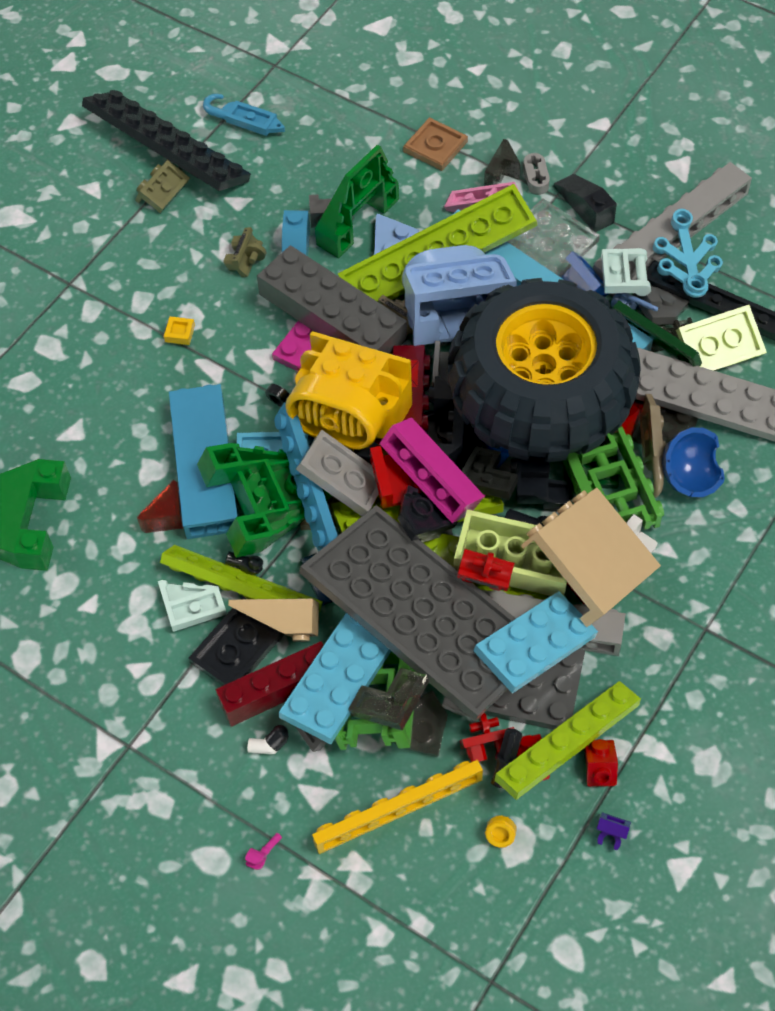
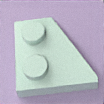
M166 580L158 581L173 632L227 615L218 586H197L194 583L184 582L183 585L168 584Z

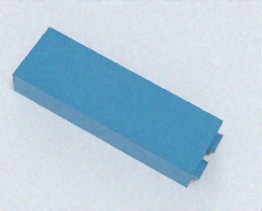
M221 384L170 391L169 399L182 523L186 538L193 539L226 534L235 518L239 517L234 489L231 483L206 487L197 466L206 447L229 443Z

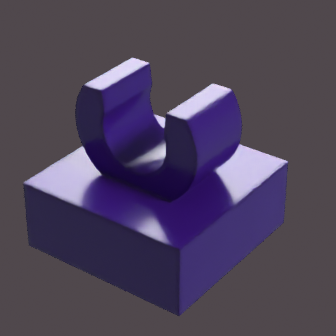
M602 812L597 826V830L601 831L598 836V844L602 845L604 837L611 835L615 838L614 850H618L622 838L627 839L631 822Z

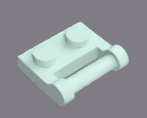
M602 249L601 259L605 293H636L639 296H646L651 292L650 282L647 281L645 263L647 261V251L645 249ZM629 261H633L636 265L637 280L630 279Z

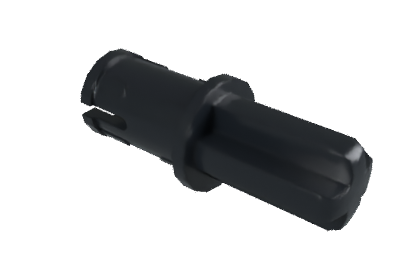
M507 728L505 730L500 751L495 755L497 763L491 784L497 788L504 789L495 781L496 773L517 758L522 740V733L517 729Z

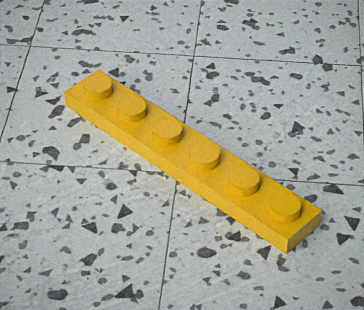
M478 760L471 763L464 761L456 765L453 771L447 774H435L427 779V783L418 787L414 785L406 787L400 791L398 796L389 800L388 798H382L374 802L372 807L365 811H353L347 814L344 820L334 825L333 823H327L320 826L316 833L312 834L318 854L324 853L482 781L483 769Z

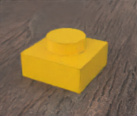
M169 316L164 333L165 342L190 345L195 328L194 319Z

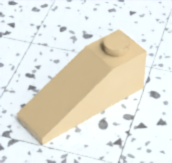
M314 599L229 600V606L292 637V641L307 642L310 641V637L318 636L319 602Z

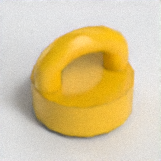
M502 815L495 816L487 823L486 839L495 847L504 848L510 846L515 840L517 827L510 818Z

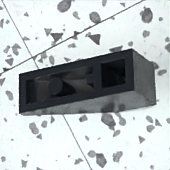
M572 174L554 183L555 189L594 233L614 223L617 203L604 188L576 174Z

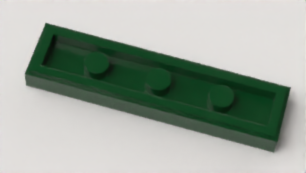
M618 300L613 306L614 310L619 314L622 313L629 324L652 338L654 344L677 359L690 363L693 367L701 366L702 360L697 350Z

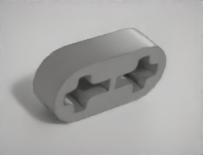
M538 153L528 154L525 156L523 164L527 187L533 194H544L549 189L550 181L545 159Z

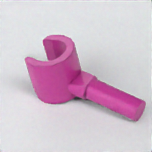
M276 833L263 846L261 851L250 848L245 857L246 865L256 870L262 869L267 855L282 839V836Z

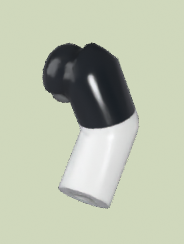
M277 725L265 739L249 738L248 753L276 754L288 741V729L284 725Z

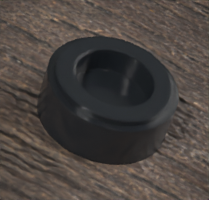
M273 383L265 391L267 398L280 407L283 403H286L290 395L284 388Z

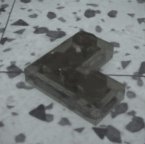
M400 668L387 692L362 685L348 710L354 717L403 730L429 680L426 674Z

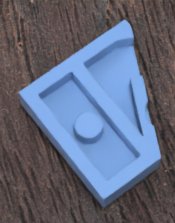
M377 213L374 255L418 233L419 229Z

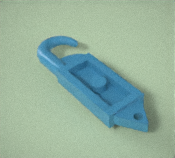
M218 93L208 95L203 101V109L206 113L224 119L226 123L265 136L269 133L285 132L284 125L277 119V114L237 100L224 105L222 109L210 105L211 101L224 98L222 94Z

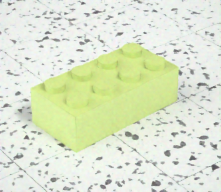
M467 509L454 557L453 568L457 571L459 570L464 549L485 555L491 552L494 553L496 558L515 563L510 579V587L552 596L558 591L564 595L567 584L565 578L535 541L524 549L521 547L529 539L526 533L536 525Z

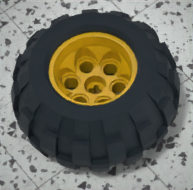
M542 278L522 280L521 285L514 287L508 284L490 292L485 301H481L479 305L475 303L465 315L459 326V331H457L452 340L448 356V386L453 395V403L466 425L471 424L477 437L491 448L503 447L508 450L509 456L528 461L529 456L544 457L545 462L566 460L570 453L586 454L597 448L605 441V436L608 433L613 435L629 416L630 409L637 396L641 372L636 342H633L631 328L622 313L619 314L616 310L610 309L609 300L593 290L584 291L577 288V283L559 279L558 282L543 281Z

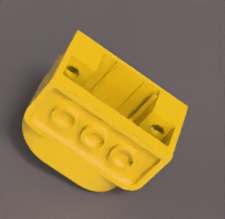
M312 331L310 333L311 350H307L302 354L300 358L301 369L295 377L296 386L286 400L288 416L293 419L298 414L305 434L316 438L318 433L323 430L349 449H364L369 447L376 437L384 438L392 425L404 420L412 406L411 360Z

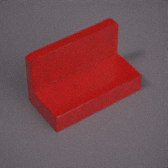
M381 446L370 448V461L382 509L401 505L405 489L408 485L411 486L408 474L390 455L383 456Z

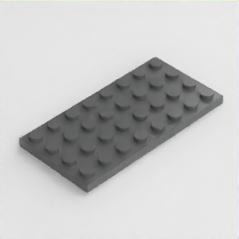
M377 505L300 567L299 573L472 720L476 721L508 690L473 650L476 644L516 618L473 583L457 578L458 571L419 539L411 541L402 525Z

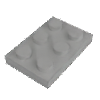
M323 430L318 433L296 468L301 474L361 516L371 509L379 494L372 465Z

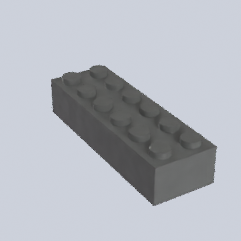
M291 245L257 275L259 295L314 332L389 354H393L394 346L402 345L407 340V321Z

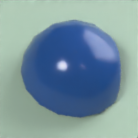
M691 427L674 435L667 443L662 457V468L666 480L674 490L689 497H705L714 493L724 483L723 468H720L716 461V450L719 447V441L715 433L705 428Z

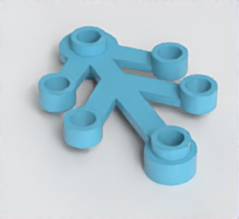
M678 209L672 216L671 225L674 230L678 231L682 252L671 245L664 237L656 238L653 244V251L657 254L666 253L685 266L687 273L674 266L673 261L668 258L660 260L657 271L663 276H673L683 283V290L687 295L699 298L706 294L708 278L720 270L723 261L719 256L712 255L708 258L706 267L698 273L697 264L708 251L715 249L718 240L716 236L706 234L700 246L693 252L688 230L693 216L686 209ZM711 262H715L718 266L712 265ZM662 265L668 266L669 269L663 268Z

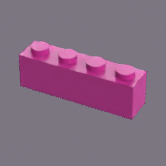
M413 418L392 425L379 443L452 523L464 518L467 509L473 511L485 497Z

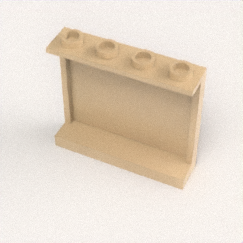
M597 487L588 494L583 490L575 498L557 510L559 516L556 512L542 521L544 527L540 523L526 533L529 539L521 545L524 549L535 541L590 609L579 618L586 627L606 614L661 566Z

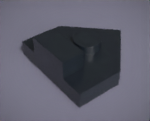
M410 485L407 486L397 519L411 541L419 539L421 542H426L439 538L443 531L453 529L458 522L452 523L429 497L418 493L419 489Z

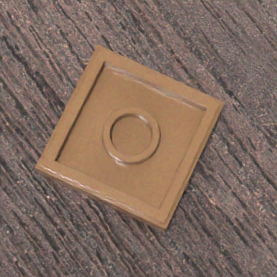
M429 117L403 146V152L443 171L466 145L468 136Z

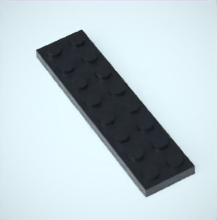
M110 90L107 93H96L93 96L83 97L82 107L214 189L221 191L249 182L251 173L244 170L240 164L231 162L222 153L213 151L208 148L207 144L190 137L189 133L174 127L171 122L157 117L156 113L146 110L138 102L126 98L122 92Z

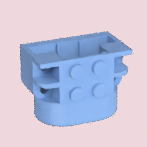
M469 245L430 249L414 256L407 263L402 275V283L405 289V306L408 311L407 320L409 326L413 329V345L435 343V340L452 342L457 331H459V326L465 315L475 303L479 305L481 301L486 300L490 292L508 284L515 287L517 281L506 260L500 255H486L479 248Z

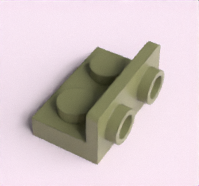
M167 160L162 166L158 164L150 174L152 178L148 182L144 179L136 189L138 195L135 201L140 203L142 200H145L161 213L188 183L190 177Z

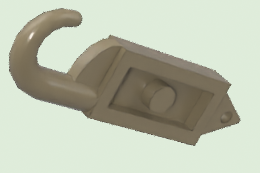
M645 394L643 411L639 414L643 465H646V468L653 473V495L657 498L664 485L662 457L666 447L665 441L662 438L664 419L660 413V406L656 405L652 394Z

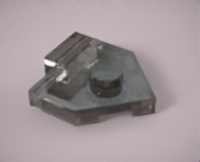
M433 691L415 700L410 748L403 749L438 757L448 715ZM393 714L387 717L390 719L391 724L393 723Z

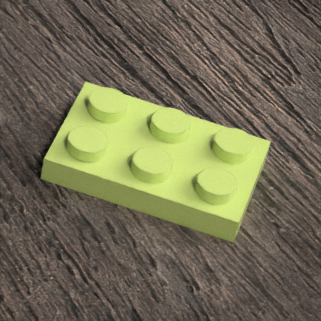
M749 305L676 329L679 339L699 352L702 360L700 367L713 371L767 353Z

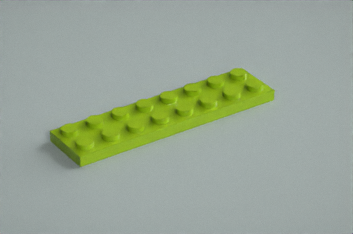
M512 184L337 274L340 278L377 302L382 295L393 300L405 294L402 283L403 271L407 263L417 254L430 249L461 245L474 246L485 253L538 226L537 220L515 184Z

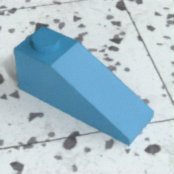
M284 210L282 252L291 245L308 256L310 240L308 211Z

